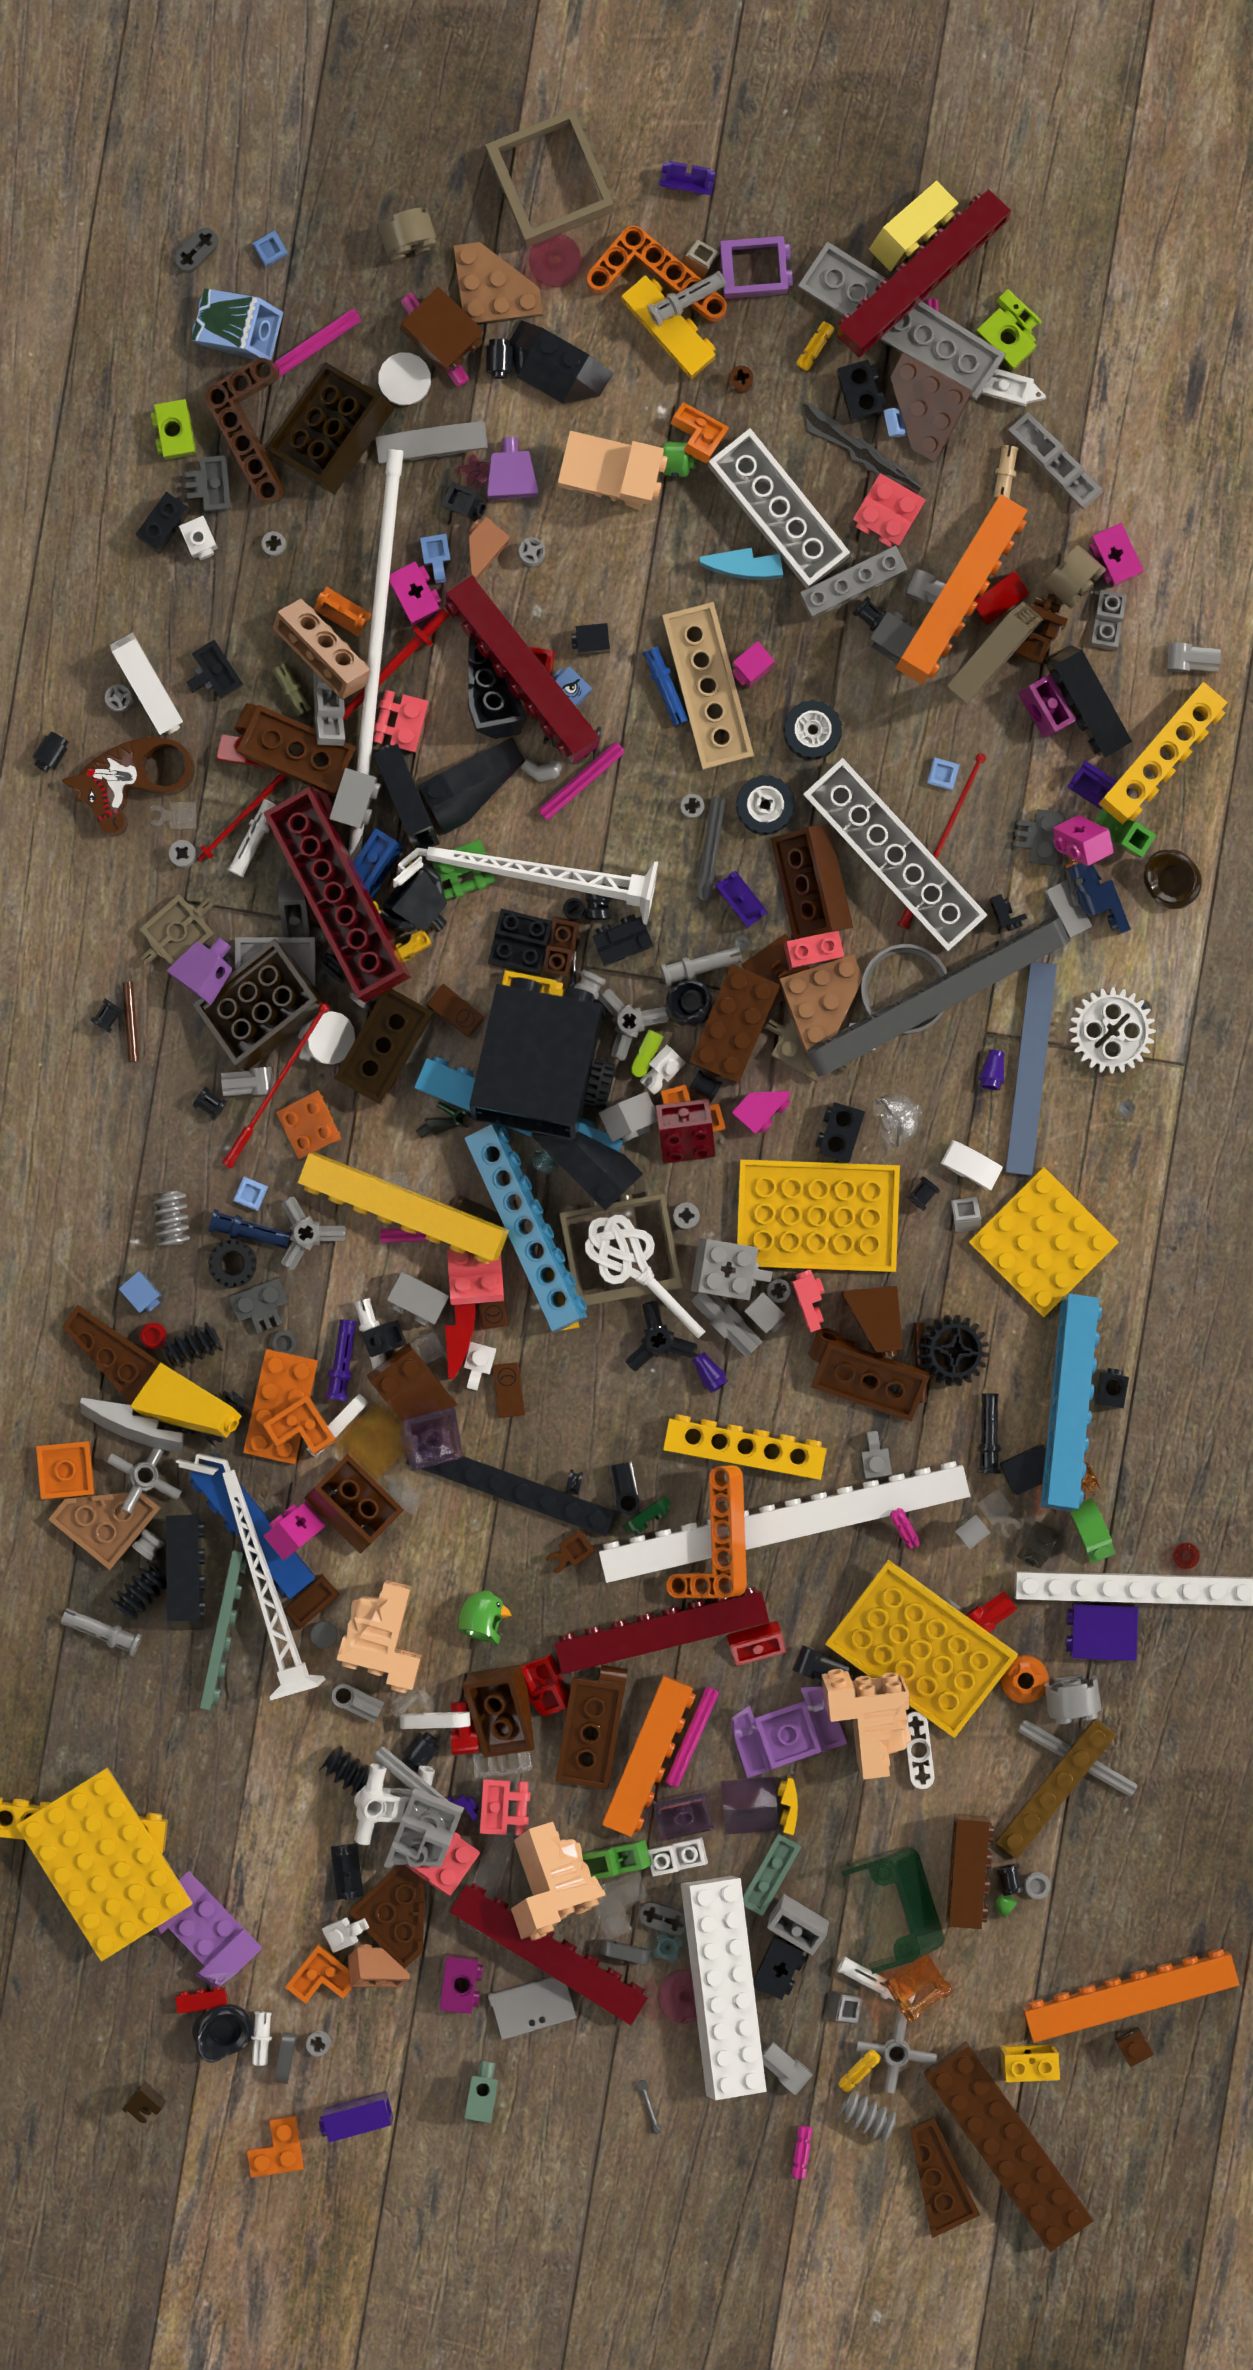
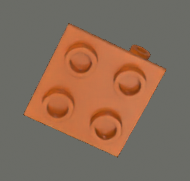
M319 1090L276 1112L298 1160L308 1156L309 1153H314L329 1144L341 1140L340 1131L338 1132L333 1121L334 1118L331 1117L330 1110L327 1109L323 1100L324 1097L323 1095L321 1096Z

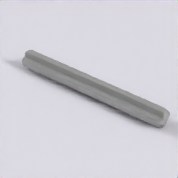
M1024 1719L1018 1727L1019 1733L1062 1758L1071 1748V1745L1028 1720ZM1098 1761L1088 1770V1773L1127 1796H1132L1136 1791V1783Z

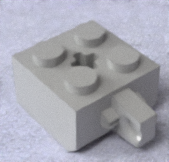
M699 1238L691 1291L750 1300L752 1286L756 1287V1280L771 1282L772 1271L758 1269L759 1263L756 1262L758 1247ZM721 1266L728 1267V1272H722Z

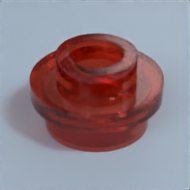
M1181 1543L1173 1551L1174 1563L1182 1569H1191L1199 1562V1550L1191 1543ZM1184 1551H1189L1191 1554L1190 1559L1187 1561H1183L1181 1558V1554Z

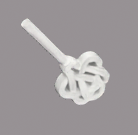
M614 1215L610 1218L599 1217L591 1222L588 1228L589 1238L585 1243V1252L591 1260L598 1263L600 1275L605 1282L613 1285L621 1284L630 1276L636 1282L644 1286L647 1285L697 1338L706 1332L654 1278L653 1271L646 1262L653 1254L655 1246L650 1234L644 1230L634 1229L630 1220L623 1215ZM617 1224H621L624 1229H620ZM604 1226V1231L597 1233L598 1227ZM625 1238H629L634 1253H630ZM616 1239L620 1250L610 1246V1240ZM639 1239H642L646 1244L644 1252L642 1251ZM593 1246L599 1250V1253L594 1250ZM610 1255L623 1261V1264L611 1260L607 1256ZM632 1262L638 1264L641 1272L632 1268ZM608 1268L617 1271L621 1274L616 1276L611 1275L608 1271Z

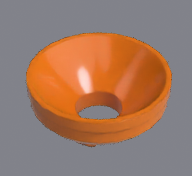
M1029 1655L1017 1656L1000 1679L1002 1690L1006 1696L1012 1701L1021 1704L1033 1703L1040 1699L1045 1693L1044 1683L1049 1682L1046 1667L1037 1658ZM1022 1673H1030L1033 1676L1034 1682L1030 1688L1024 1689L1019 1686L1018 1677Z

